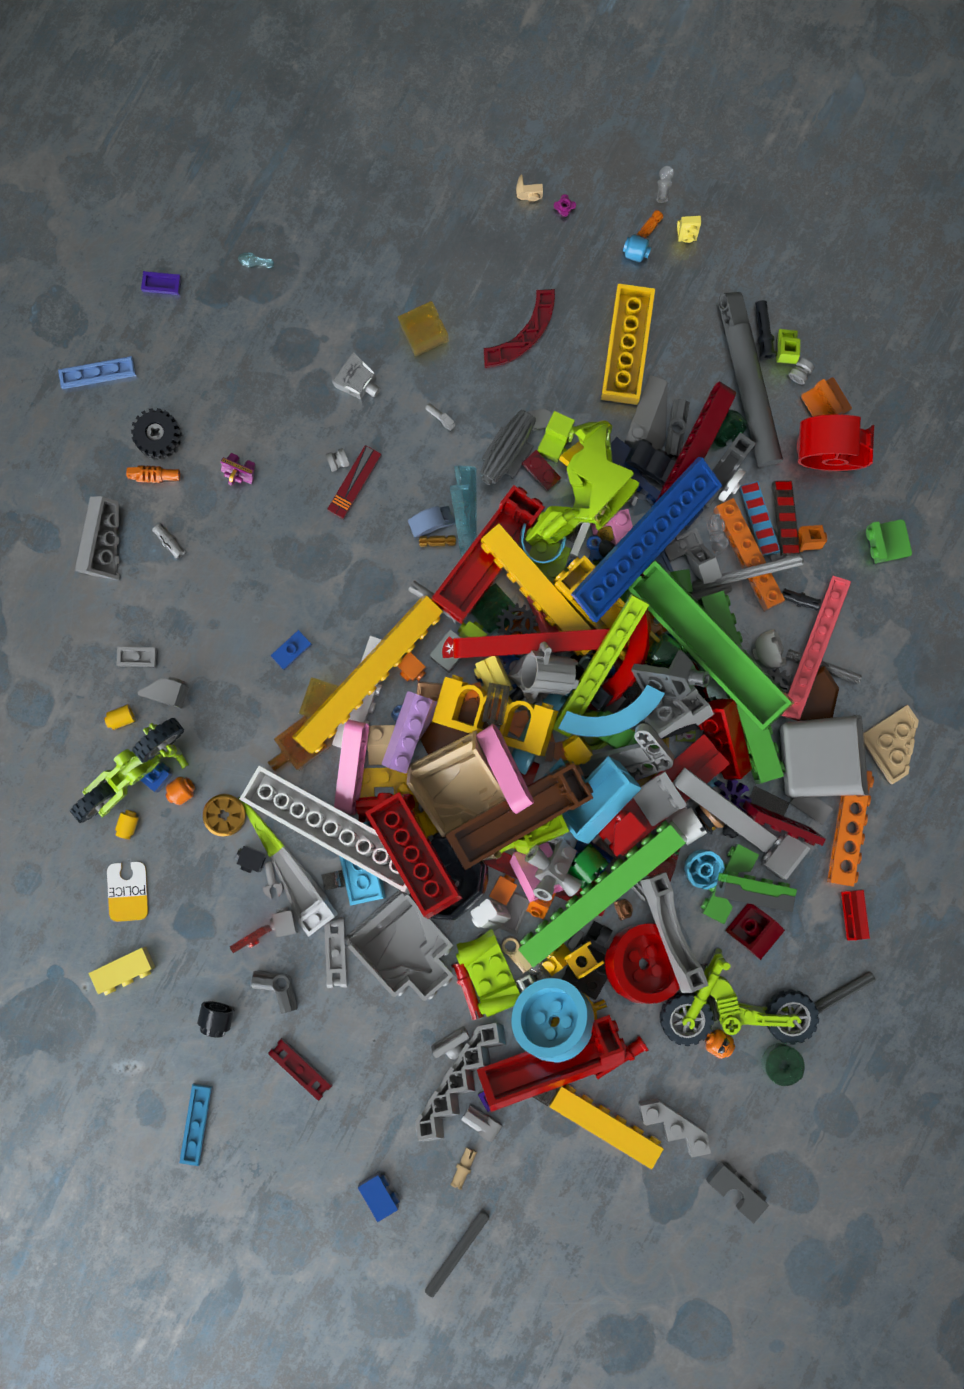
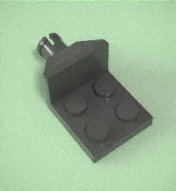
M678 650L669 669L666 667L649 666L647 664H634L631 669L642 691L649 685L665 693L664 698L682 700L692 691L694 685L707 687L710 682L709 672L696 670L693 662L680 650Z

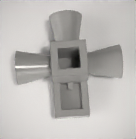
M564 840L558 841L552 856L549 858L538 845L532 847L525 857L526 862L538 867L535 877L540 880V883L533 890V893L541 900L550 901L553 896L554 886L560 884L568 896H573L577 893L582 885L581 880L567 874L577 851Z

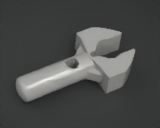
M430 403L426 405V410L440 420L445 428L450 431L454 428V421L446 413H441Z
M267 861L264 865L268 883L266 887H263V892L272 899V885L277 889L278 897H280L284 888L282 883L279 884L275 880L272 862Z

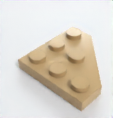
M905 705L863 733L864 746L890 785L909 774L910 758L913 753L914 737L919 720L908 705Z

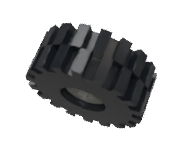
M151 408L148 413L145 410L141 412L143 414L141 417L137 415V422L132 423L134 428L131 430L132 440L144 455L146 454L148 457H155L156 459H160V456L166 458L168 453H171V455L174 453V448L178 449L180 446L178 441L181 442L182 437L180 434L182 432L178 422L169 412L165 410L163 412L159 408L155 411ZM153 429L159 430L160 435L158 437L156 435L152 437Z

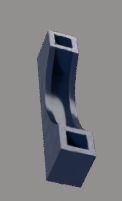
M616 437L611 442L613 463L633 471L634 475L631 479L639 482L636 492H642L646 496L645 499L654 505L661 491L652 486L638 469L625 462L631 448ZM703 508L691 519L684 529L688 530L704 511Z

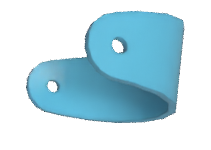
M523 524L519 536V546L533 562L548 563L560 556L565 546V536L562 539L557 554L551 559L537 561L530 557L523 543L526 524Z

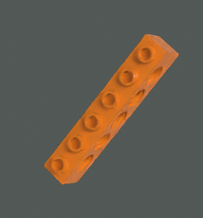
M734 498L716 506L713 511L742 569L766 563ZM772 573L747 578L764 612L785 601Z
M867 771L868 792L874 783L872 771ZM871 795L840 797L827 882L854 887V883L858 882L859 872L856 871L857 865L861 863L862 859L860 846L864 844L865 840L863 827L866 826L868 821L866 808L870 806ZM853 803L858 805V812L855 814L850 809ZM850 822L855 824V831L852 833L847 829ZM847 841L852 843V850L849 852L844 848ZM844 860L849 863V869L846 871L841 868V863Z

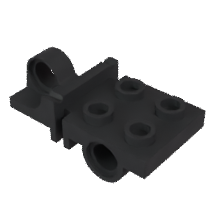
M596 921L593 922L581 944L584 945L591 941L592 944L587 946L597 963L603 961L604 964L580 979L576 978L568 965L562 977V980L569 982L593 1000L597 999L608 979L605 970L607 948L604 945L613 932L610 928ZM584 956L577 957V966L585 967L587 959Z

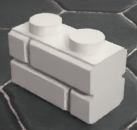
M486 899L480 906L475 907L471 911L474 925L485 930H497L502 926V923H506L511 919L510 913L502 903Z

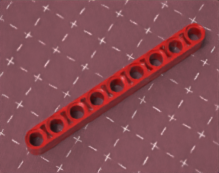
M610 629L452 639L454 658L529 654L531 650L538 651L541 642H546L552 649V652L598 650Z

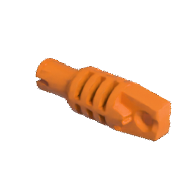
M138 465L137 467H127L126 470L127 478L136 480V482L161 483L163 480L180 481L181 476L180 469H163L161 466Z

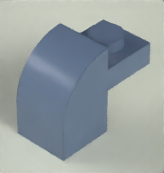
M435 506L414 515L408 520L414 538L429 535L436 529L452 526L455 524L449 506L440 508Z

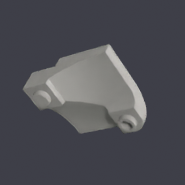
M693 687L692 691L682 700L663 697L654 711L643 722L645 721L662 739L669 733L684 726L695 723L700 725L714 715L709 703Z

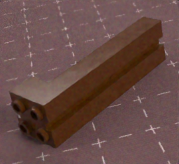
M566 763L528 785L527 787L534 803L518 814L512 811L507 800L504 799L445 833L444 835L465 870L568 810H574L593 799V789L588 782H583L581 776L584 774L580 766L574 763Z

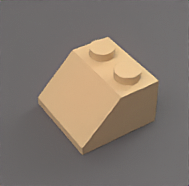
M395 725L369 726L367 741L369 765H382Z

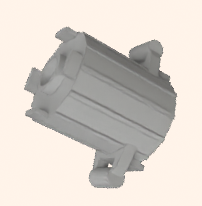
M541 642L538 651L531 650V653L526 655L522 663V685H520V688L524 692L527 701L534 703L539 692L566 695L572 689H576L579 680H575V665H578V662L569 657L550 655L552 649L546 642Z

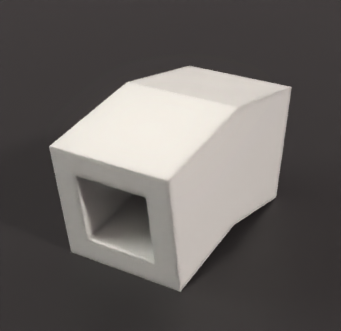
M524 975L516 979L521 992L534 983L530 975ZM526 980L528 985L525 986L523 981Z

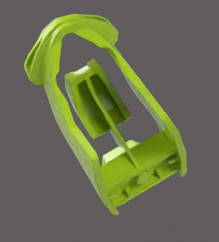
M608 421L587 422L573 427L574 433L584 446L581 451L573 455L567 466L570 484L574 491L575 503L573 507L549 506L545 512L543 511L538 516V522L535 526L531 527L526 533L525 540L529 545L532 546L541 539L549 545H555L564 536L566 537L572 533L581 522L594 523L596 529L601 530L628 502L639 487V482L631 479L634 475L632 470L617 465L612 461V425Z

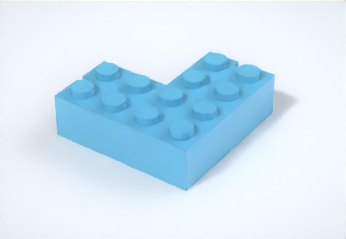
M609 756L586 780L581 776L583 782H588L592 787L593 799L574 810H568L562 814L569 831L575 839L587 844L642 789L635 779L629 775L630 773L619 761ZM560 758L549 771L551 773L570 762Z

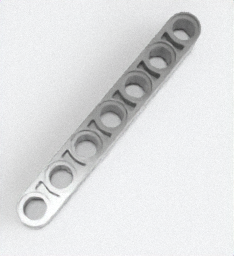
M684 768L673 781V785L763 852L767 853L778 839L772 832L753 821L752 817L748 816L688 769Z

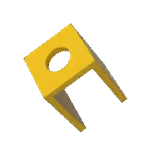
M591 941L564 957L577 979L586 976L604 964L603 961L597 963L587 946L592 944ZM579 956H584L587 959V965L583 968L576 964V959Z

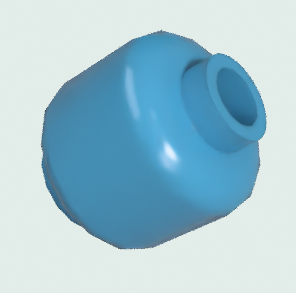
M633 234L631 237H627L623 252H625L626 258L642 262L644 257L648 258L652 247H649V240L647 238Z

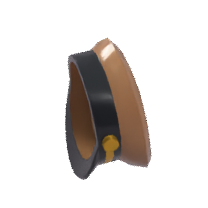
M700 804L695 808L700 822L709 834L712 835L716 828L725 827L723 821Z

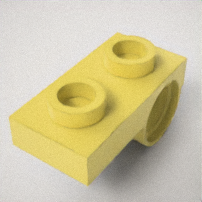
M686 216L678 220V242L690 243L697 241L701 226V216Z

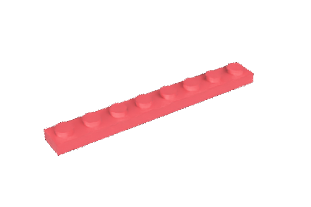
M832 576L788 696L795 703L781 716L800 721L851 581Z

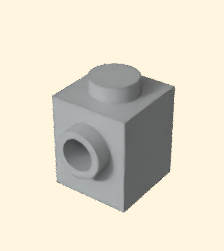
M288 907L276 909L277 913L272 914L270 919L271 928L275 930L276 937L298 933L293 910H288Z

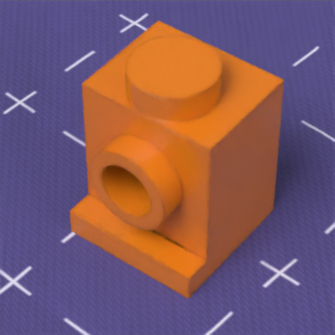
M823 525L800 526L797 532L798 537H795L797 545H799V552L822 549L825 543H827V534L824 532Z

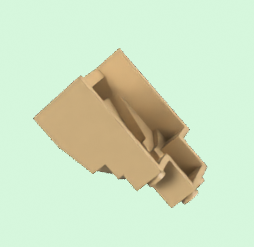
M477 731L411 763L408 768L406 784L442 837H445L444 834L506 799L477 740Z

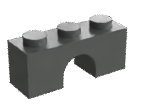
M720 1162L706 1178V1181L723 1197L732 1189L740 1190L742 1197L736 1207L754 1224L769 1206L765 1201L767 1197L759 1190L755 1192L750 1187L752 1184L744 1176L740 1179L735 1174L737 1170L729 1163L725 1165Z

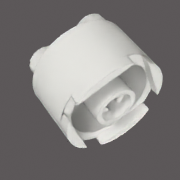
M684 807L666 819L668 823L672 820L687 837V845L707 834L706 830L701 831L700 828L703 825L691 807L689 809Z

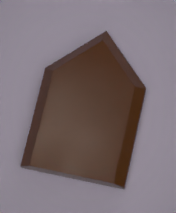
M825 665L818 670L800 720L833 718L839 687Z

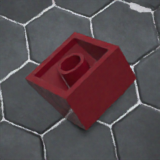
M749 903L725 930V932L760 960L785 931L776 920L754 904Z

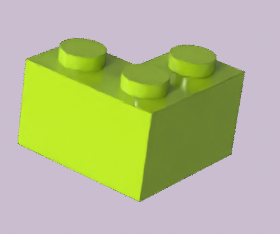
M556 411L553 412L546 427L545 435L537 450L542 457L558 463L560 456L568 450L565 448L567 442L571 443L575 435L573 430L574 419Z

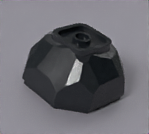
M437 836L431 841V844L454 884L459 881L457 889L462 899L429 919L456 920L485 894L489 881L488 866L482 860L465 870L447 838Z

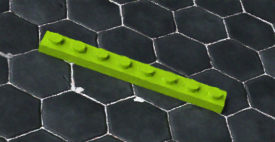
M633 594L630 595L581 676L577 688L572 691L557 716L553 730L570 737V733L558 729L566 712L569 711L581 716L584 714L647 610L648 602Z

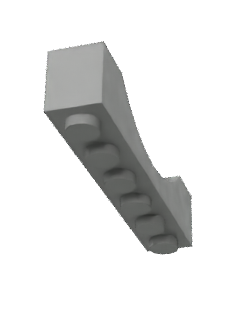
M667 873L656 874L641 880L642 888L681 992L692 993L708 986L702 966L694 957L681 931L674 906L673 889Z

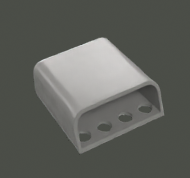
M854 715L786 722L780 726L782 762L785 768V772H783L784 786L787 797L869 795L862 716Z

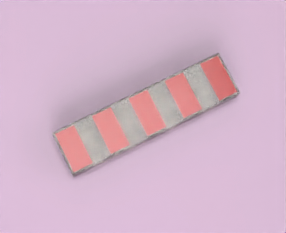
M773 481L772 489L780 556H797L800 554L792 481Z

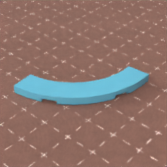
M647 685L632 704L617 713L607 716L587 717L567 711L558 729L585 737H605L619 734L636 726L650 715L660 703L665 693Z

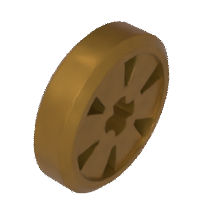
M216 795L206 803L203 809V822L206 828L217 836H231L237 833L243 827L246 820V811L242 802L233 795ZM222 810L229 812L227 820L220 818Z

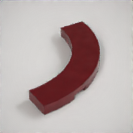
M555 289L536 290V303L531 319L516 337L500 345L484 348L485 368L497 367L516 360L527 353L540 340L552 317Z

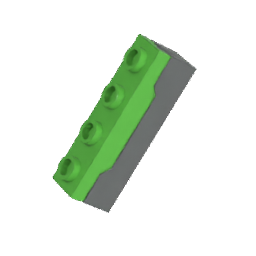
M727 871L726 874L719 873L715 891L716 897L793 912L797 889L790 888V884L778 882V885H774L773 880L761 878V882L755 881V876L744 874V878L738 877L739 873Z

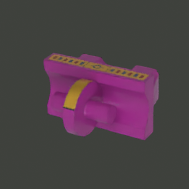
M230 453L227 458L223 457L221 459V472L224 473V477L229 478V485L233 486L235 482L242 483L243 481L252 485L256 469L254 462L247 460L244 466L238 464L240 457L233 453Z

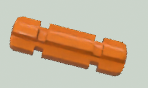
M655 210L636 235L647 238L663 219V214L659 210Z

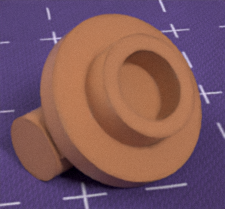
M622 899L613 902L620 921L632 916L633 907L628 900Z

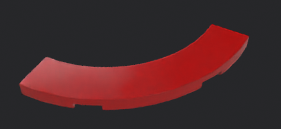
M648 608L630 636L628 650L623 663L614 676L602 685L613 695L607 706L622 697V694L636 681L631 670L633 665L645 664L650 646L648 644L649 633L651 632Z

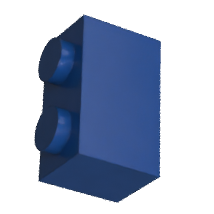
M380 1171L358 1185L360 1193L377 1222L396 1212L399 1208L398 1203H400L395 1192L392 1193L388 1187L390 1185L388 1178L385 1174L381 1175Z

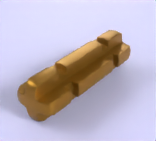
M445 535L419 537L420 546L456 545L455 535H448V537H445Z

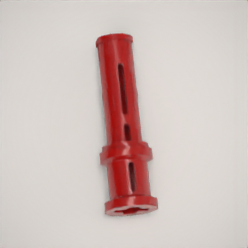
M459 962L451 964L457 975L456 982L462 987L472 1017L471 1019H477L475 1011H477L479 1018L483 1017L484 1014H481L478 1007L479 1002L464 964L460 965Z
M640 1035L637 1037V1040L626 1045L624 1063L628 1060H635V1057L644 1051H649ZM618 1066L604 1070L594 1075H596V1078L599 1080L601 1077L608 1074Z

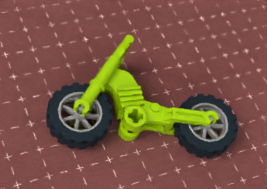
M170 718L161 725L150 723L149 727L143 729L146 736H143L135 744L136 746L133 747L132 751L126 749L114 758L117 765L113 770L103 771L89 786L83 789L84 797L79 799L78 803L74 804L73 808L70 809L71 814L79 823H84L97 814H100L101 817L107 815L128 794V786L134 785L151 772L163 757L176 758L182 769L189 765L181 750L173 745L176 739L184 733V728L176 718Z
M720 948L715 949L710 963L703 971L708 986L692 993H675L672 998L667 999V1002L662 1005V1011L660 1012V1022L665 1035L671 1041H675L676 1044H684L685 1046L699 1044V1041H704L707 1038V1034H710L712 1031L711 1027L714 1024L713 1012L706 1001L709 995L715 998L719 1012V1022L724 1032L728 1035L737 1034L741 1026L746 1024L767 1026L777 1040L779 1039L785 1044L788 1042L790 1045H795L797 1042L803 1043L805 1039H810L812 1033L817 1030V1024H819V1012L816 1005L808 995L798 990L780 991L777 996L774 995L771 998V1002H768L766 1007L738 1002L737 995L728 980L720 976L722 969L729 970L731 967L723 958ZM791 1004H797L798 1006L794 1010ZM803 1007L806 1015H797ZM673 1015L681 1018L676 1022L672 1021ZM801 1019H805L802 1025H800ZM695 1021H700L698 1026L695 1027ZM683 1024L682 1031L678 1030L676 1026ZM795 1024L798 1026V1028L791 1030V1027L793 1028ZM687 1026H689V1028L693 1030L686 1031Z

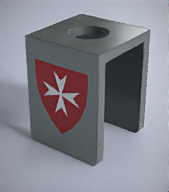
M451 629L430 654L431 659L448 673H451L462 659L454 658L452 639L461 637Z

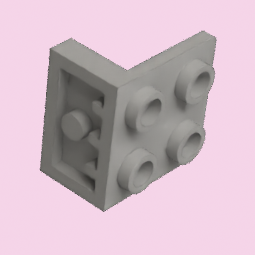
M666 772L661 773L641 786L642 789L633 797L652 826L687 806Z

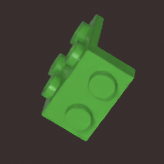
M904 520L882 524L878 521L866 527V536L871 545L870 553L875 564L912 555Z

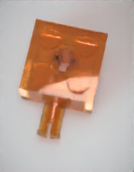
M306 716L274 738L281 748V753L268 761V764L272 766L271 768L274 771H277L288 761L292 763L296 770L300 771L330 748L325 741L323 742L324 746L322 749L313 754L301 746L298 747L299 743L292 736L308 720Z

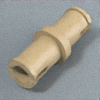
M468 1147L465 1148L460 1163L456 1165L457 1170L454 1178L450 1183L454 1188L458 1187L459 1190H462L465 1179L472 1170L470 1167L477 1154L475 1150H470Z

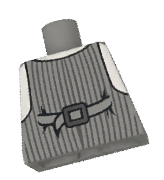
M355 353L350 356L332 381L334 387L359 399H362L366 392L375 398L381 389L374 384L376 380L375 373Z

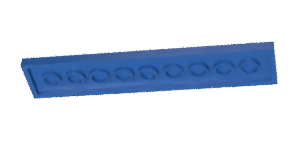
M698 457L571 593L593 622L597 623L722 487V484L703 457Z

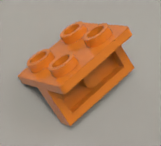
M834 377L826 381L822 379L817 382L814 388L801 395L802 400L813 417L820 415H843L852 409Z

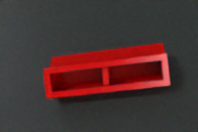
M864 890L841 892L847 941L870 939Z

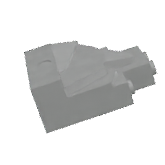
M401 890L392 895L345 937L348 948L394 998L405 993L407 986L410 985L425 1002L427 999H432L437 994L439 988L448 985L454 976L449 967L440 959L441 956L444 957L451 952V947H453L451 940L432 919L423 917L410 895Z

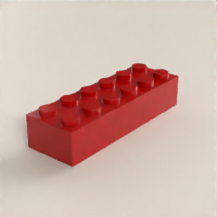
M398 792L365 812L423 917L429 919L462 899L460 892L403 794Z

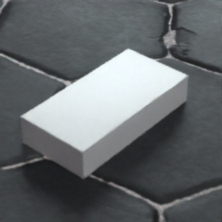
M582 523L569 557H578L591 523Z

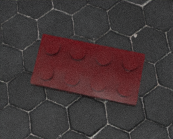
M745 800L743 808L748 812V816L754 818L753 821L761 825L767 823L778 832L784 830L795 839L801 837L810 845L815 846V844L823 846L826 839L812 827Z

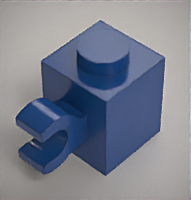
M161 762L140 781L154 792H159L173 774L169 772L171 768L164 762Z

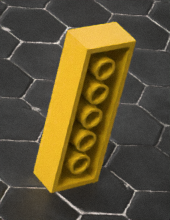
M626 284L617 285L601 400L638 405L655 295L654 288Z

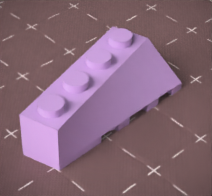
M407 691L382 765L405 774L407 773L416 745L433 719L437 701Z

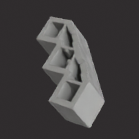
M658 1098L638 1102L644 1126L662 1122L668 1142L686 1138L688 1152L691 1157L711 1154L708 1136L704 1129Z

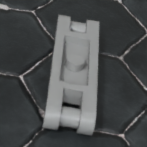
M338 917V919L330 920L324 925L327 988H334V986L347 987L344 917ZM331 927H338V933H331ZM333 973H340V978H333Z

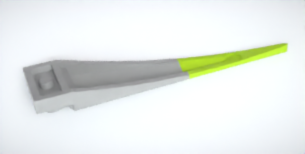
M241 801L277 872L297 922L309 937L337 916L338 913L328 901V896L257 813L250 805Z

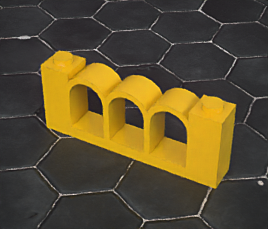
M452 674V677L444 678L432 722L469 734L474 731L479 733L484 730L483 724L491 701L495 698H500L505 704V714L499 731L507 746L538 756H545L558 711L553 709V705L542 702V705H534L527 701L513 702L505 694H488L480 686L468 685L467 682L463 681V677ZM471 690H475L480 697V705L474 725L458 720L464 697ZM523 705L531 713V720L524 741L508 736L513 715L516 709Z

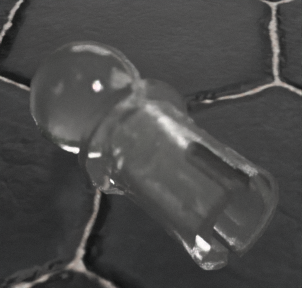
M669 166L662 167L659 172L661 180L657 182L659 186L656 201L660 203L668 201L669 189L672 186L670 180L673 178L674 171Z

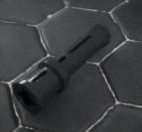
M761 300L755 303L760 335L758 337V343L761 348L760 359H771L777 356L773 345L775 339L770 330L767 301Z

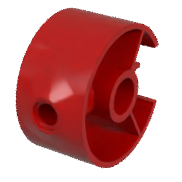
M820 415L804 419L800 422L797 440L798 463L807 468L827 471H848L869 467L873 464L874 425H871L868 429H860L861 417L852 415Z

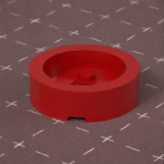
M656 924L632 925L615 935L606 952L605 970L612 988L619 995L633 1003L654 1004L671 998L680 989ZM642 958L648 962L644 970L639 966V961Z

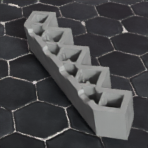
M491 1023L476 1028L469 1043H466L458 1055L459 1058L453 1067H450L443 1078V1082L427 1102L426 1108L415 1120L418 1141L428 1142L445 1138L442 1118L460 1115L457 1095L475 1091L473 1071L490 1065L488 1048L506 1045L504 1026L502 1024Z

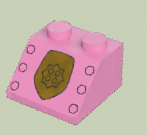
M629 509L620 510L601 530H597L594 523L590 524L593 535L599 536L602 541L608 540L615 546L633 527Z

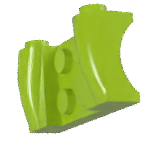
M493 929L488 930L484 935L475 940L456 944L459 952L456 953L457 960L460 965L464 964L481 1002L478 1004L481 1014H486L487 1017H490L513 1007L520 992Z

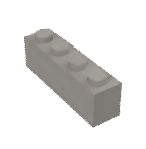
M103 496L90 497L75 571L92 576L120 580L119 573H117V564H119V556H117V544H119V537H117V527H119L118 501Z

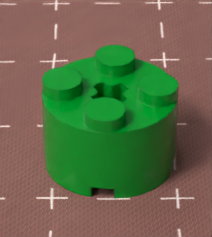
M589 843L583 848V851L574 857L567 874L581 880V888L583 889L609 863Z

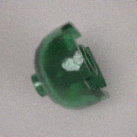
M729 409L714 439V443L718 447L727 446L725 442L732 439L733 443L740 432L743 434L746 431L747 427L745 424H748L747 420L739 412Z

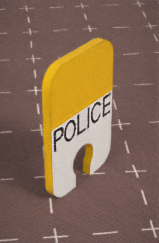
M131 862L133 876L129 880L121 877L122 863H114L108 867V903L111 920L116 922L142 920L147 917L146 866L142 862Z

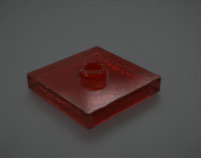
M268 924L262 926L231 945L230 950L232 953H235L246 946H249V948L260 943L259 938L272 931L271 927Z

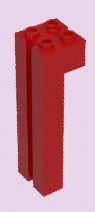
M512 486L500 502L499 509L431 598L442 611L448 613L450 617L461 625L504 569V567L500 569L494 562L495 557L491 553L487 554L482 549L481 539L496 525L500 524L519 546V536L523 524H526L524 542L527 531L535 526L538 522V516L545 509L539 499H530L526 496L528 493L522 487Z
M703 734L674 759L671 768L657 773L650 780L666 772L673 783L681 771L686 768L707 784L730 763ZM675 786L685 802L688 801L690 797ZM634 798L598 833L603 840L607 838L611 842L608 846L613 851L614 824L617 822L615 818L622 811H625V813L630 811L647 830L621 853L622 856L664 821L662 820L655 826H652Z
M610 1015L594 1020L591 1031L592 1036L588 1044L578 1055L563 1062L543 1061L526 1051L477 1069L490 1111L493 1112L623 1064L624 1056H626V1045L623 1038L619 1039V1028L616 1021H612Z

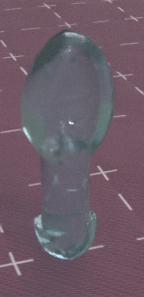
M247 252L238 256L239 262L246 267L260 265L272 268L274 266L272 259L258 258L253 253Z

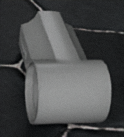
M472 1105L469 1106L461 1119L478 1131L481 1137L491 1143L503 1127L498 1120L491 1116H486Z

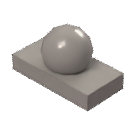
M461 1027L432 1045L431 1049L435 1058L437 1059L446 1053L450 1059L457 1060L459 1058L458 1055L464 1048L462 1042L470 1038L466 1028Z

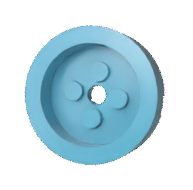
M546 978L532 983L519 995L512 1011V1030L517 1042L528 1053L543 1061L563 1062L578 1055L588 1044L592 1036L594 1012L587 997L575 986L562 979ZM552 1017H559L560 1019L556 1027L551 1026Z

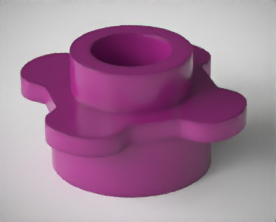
M563 194L561 199L554 203V208L562 216L566 217L572 209L576 208V203L571 201L568 195Z

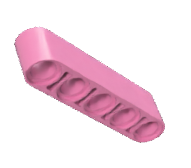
M347 720L344 726L334 802L335 808L350 815L357 813L355 805L361 794L369 725L367 723Z
M491 724L479 732L476 737L510 808L515 814H518L532 805L534 800L501 732L496 725Z

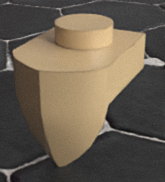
M521 174L516 187L517 198L529 201L542 199L543 185H524L523 175Z

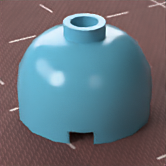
M706 849L696 850L691 853L684 865L685 876L689 882L695 887L702 889L715 887L719 873H723L725 870L720 856Z

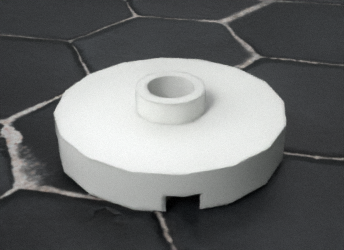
M739 468L719 495L718 500L724 503L731 492L733 494L737 492L741 486L739 481L746 473L745 470Z

